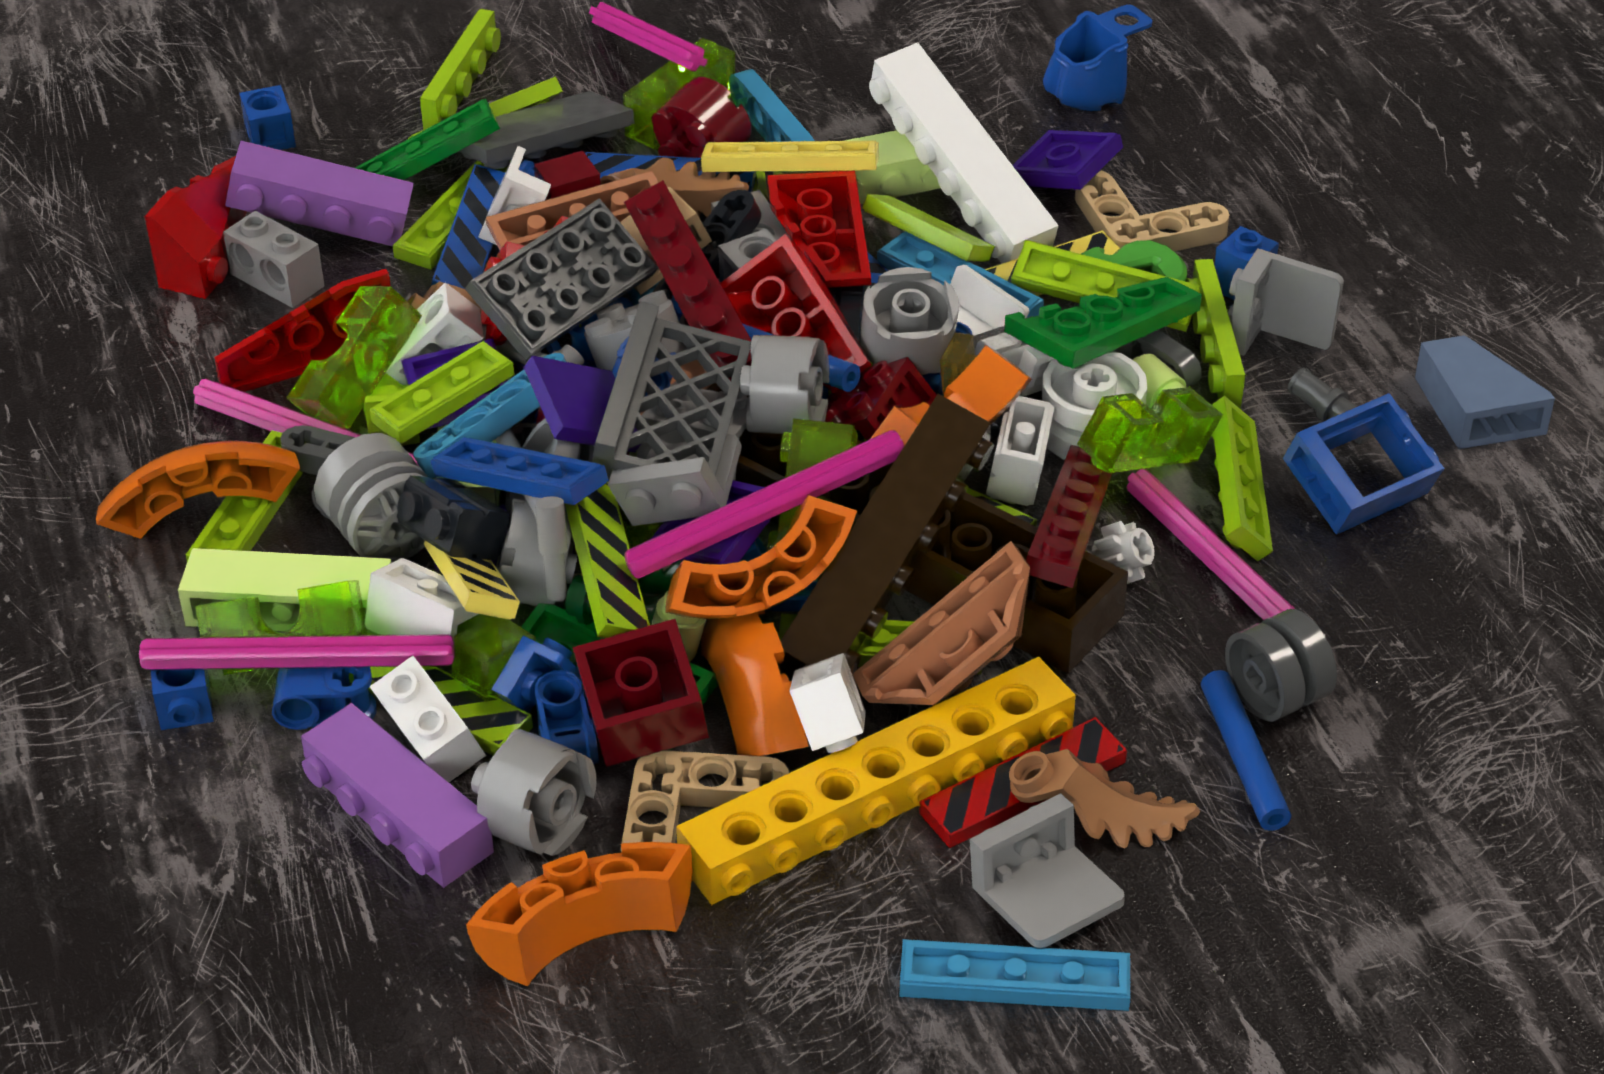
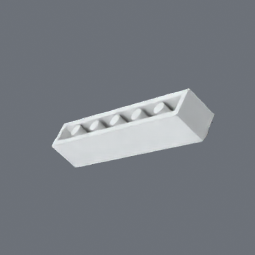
M917 42L874 60L872 78L869 82V89L876 103L884 106L892 117L896 130L900 134H905L914 146L920 162L929 166L937 177L942 191L946 195H950L959 206L965 222L971 227L974 226L985 242L995 246L992 257L998 258L1001 264L1018 259L1025 240L1053 247L1059 225L920 44Z

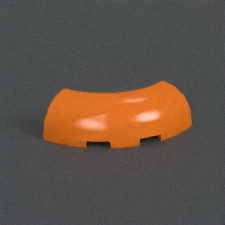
M985 345L972 363L946 387L944 397L992 424L1016 400L1032 379L1003 355ZM925 402L908 408L894 406L871 439L887 431L895 430L905 446L930 406Z
M217 441L178 449L150 461L121 481L98 506L96 524L142 539L147 531L158 521L173 511L184 507V499L198 494L213 491L217 497L248 496L276 502L300 470L299 461L296 454L290 450L248 441Z
M808 495L795 511L784 538L761 556L750 561L743 560L729 564H702L683 560L672 575L665 612L689 618L726 619L753 614L785 602L816 580L834 560L852 528L857 510Z
M765 610L733 618L708 619L701 637V656L707 659L716 675L729 717L737 755L763 756L809 747L806 733L789 691L792 681H789L785 673L780 674L777 665L784 662V649L773 622L762 623L759 615L765 614Z
M670 842L622 843L621 853L588 858L585 850L543 864L542 875L518 888L514 883H509L476 911L466 924L473 947L490 968L508 980L528 986L534 977L555 958L590 940L634 930L677 932L685 915L691 891L693 874L691 845Z

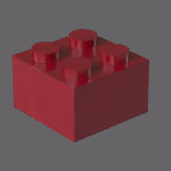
M676 619L573 647L581 682L606 767L709 738L702 701Z

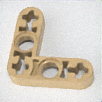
M1099 171L1081 190L1075 189V201L1095 232L1103 230L1119 248L1134 241L1150 240L1166 245L1175 252L1222 241L1227 236L1230 214L1224 206L1217 203L1204 202L1139 216L1115 179L1104 171ZM1103 213H1115L1120 216H1107ZM1169 229V230H1175V231H1177V232H1176V233H1167V232H1162V231H1160V230Z
M664 750L640 757L634 768L622 843H675L676 826L678 825L681 806L716 808L761 787L762 781H773L788 774L789 769L779 759L765 756ZM658 774H663L662 792L653 790L652 781L655 780ZM708 774H718L726 778V781L719 786L708 787L701 784L699 779ZM736 778H742V786H737ZM648 811H659L667 816L665 820L657 824H646L638 819L643 813Z

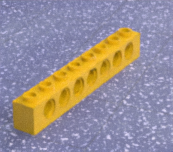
M1036 657L867 736L848 748L833 752L676 826L677 843L691 845L692 881L709 903L713 905L730 896L740 895L751 886L775 874L785 873L793 869L798 863L825 850H833L844 841L871 828L881 827L890 819L920 806L921 800L1073 728L1076 695L1040 657Z

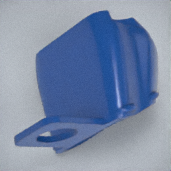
M1124 5L1100 15L1092 11H1085L1079 14L1074 24L1055 40V49L1043 77L1045 90L1055 95L1062 104L1080 110L1101 111V107L1107 103H1123L1127 87L1128 43L1126 37L1150 28L1152 26V19L1133 5ZM1129 15L1135 17L1138 22L1134 25L1126 26L1118 24L1115 18Z

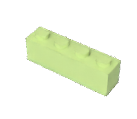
M895 130L844 140L879 142L877 169L855 170L860 204H864L867 194L889 195L895 198L940 189L937 177L928 165L920 162L914 146L905 134H900ZM773 171V175L832 171Z
M192 548L178 588L185 626L354 636L368 635L369 633L379 635L365 627L371 572L390 564L391 559Z

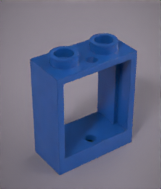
M1390 393L1298 432L1282 458L1336 535L1428 494L1445 469L1434 449L1426 444L1412 425L1407 412L1399 407ZM1371 432L1404 479L1363 497L1330 450Z

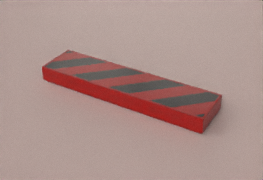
M1094 717L921 800L919 814L950 849L1028 810L1030 807L1048 800L1024 803L1019 801L1012 793L1009 771L1013 763L1022 755L1033 751H1040L1046 755L1068 749L1081 761L1098 763L1106 771H1109L1126 763L1127 749Z

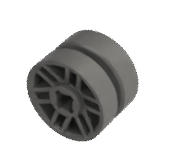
M1287 609L1265 619L1262 623L1254 624L1231 635L1226 643V666L1242 702L1258 718L1264 721L1273 722L1287 716L1301 707L1308 706L1329 696L1336 687L1337 668L1332 649L1319 626L1302 611Z

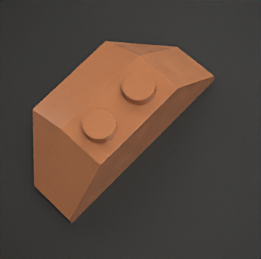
M653 171L488 216L486 217V225L499 250H501L506 241L526 246L543 235L545 231L551 230L561 216L571 217L599 198L618 221L621 222L630 215L624 202L659 182Z
M1012 541L1006 544L852 674L862 696L869 703L936 705L946 700L952 694H958L965 690L979 671L991 661L1003 658L1011 650L1014 642L1022 635L1030 566Z

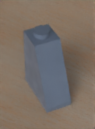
M1465 335L1421 342L1415 380L1458 449L1547 434L1555 400L1550 391Z

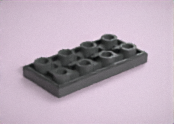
M587 91L496 116L500 127L499 130L463 148L459 152L463 153L465 158L476 159L484 163V167L500 169L509 166L517 146L526 149L523 158L533 159L545 156L547 149L558 146L561 148H575L581 146L583 139L589 137H614L619 134V129L632 126L635 123L633 109L594 92Z
M599 198L472 279L465 290L526 361L653 276L658 266Z

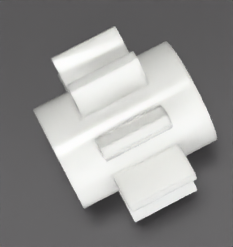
M1118 521L1101 527L1104 538L1094 541L1092 554L1128 571L1127 584L1144 579L1145 573L1142 567L1151 565L1154 559V545L1149 534L1141 528H1136V523L1134 522L1124 525L1122 521Z

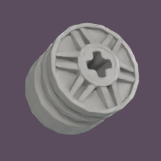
M383 433L362 434L344 442L329 454L318 470L314 484L316 503L360 557L391 559L392 563L401 558L408 559L425 547V540L398 523L397 505L403 493L405 482L410 475L428 476L396 438Z

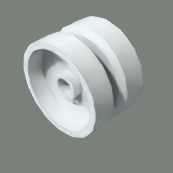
M1115 351L1108 352L1073 369L1059 364L1056 359L1050 361L1043 373L1042 401L1050 402L1051 405L1055 406L1047 442L1048 450L1065 460L1071 445L1077 447L1092 445L1106 451L1108 456L1117 458L1116 462L1122 461L1134 453L1143 436V410L1146 406L1147 396L1146 374L1138 363L1124 354Z

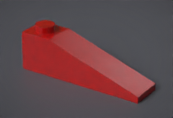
M236 156L214 166L211 174L206 177L197 175L191 178L189 186L185 188L174 187L168 190L144 216L159 288L206 299L215 287L224 281L229 270V263L223 231L242 220L247 212L225 206L231 171Z
M855 170L767 175L771 210L796 246L810 260L827 288L871 285V272Z
M786 234L720 283L743 324L777 336L820 338V340H824L829 355L858 365L860 373L872 365L816 269ZM823 383V386L830 390L832 393H835L837 390H839L838 388Z
M387 269L338 283L214 357L219 383L246 392L351 360L350 350L383 345V342L396 330L390 277Z

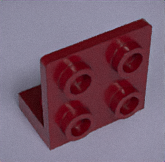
M908 357L890 363L880 361L868 370L860 373L859 382L852 391L846 392L839 389L835 393H830L827 398L828 406L824 423L845 434L859 430L868 441L894 406L908 408L923 402L930 406L937 395Z

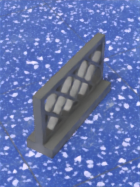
M640 301L595 442L592 462L605 465L609 480L612 470L679 461L696 454L698 458L705 457L716 476L740 389L741 370L747 364L751 341L657 318L659 306ZM662 338L683 342L688 349L670 355L661 343ZM720 351L736 355L738 358L735 362L718 367L709 355ZM698 360L707 373L690 379L680 366ZM668 371L678 384L660 390L650 377ZM716 383L726 396L708 402L699 389ZM687 394L697 408L679 414L670 401ZM658 406L667 417V420L650 426L640 412ZM706 418L716 432L698 438L689 424ZM677 430L687 443L669 450L659 436ZM647 442L657 454V456L646 460L627 455L629 448Z

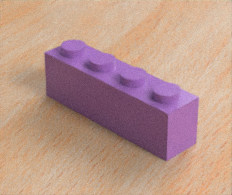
M240 141L231 171L225 206L247 212H254L256 210L268 217L392 246L402 236L414 183Z
M350 703L301 736L305 760L302 761V767L308 779L316 787L321 788L324 786L334 794L341 807L349 815H358L368 823L375 836L387 846L392 844L402 852L410 866L418 874L429 875L444 888L494 853L492 833L488 827L487 817L477 813V805L353 703Z

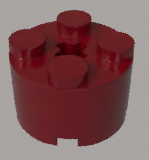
M706 77L693 78L689 83L684 84L652 116L653 130L660 144L658 154L659 156L701 158L705 145L708 142H747L751 137L749 116L742 104L736 108L727 98L731 92L724 85Z

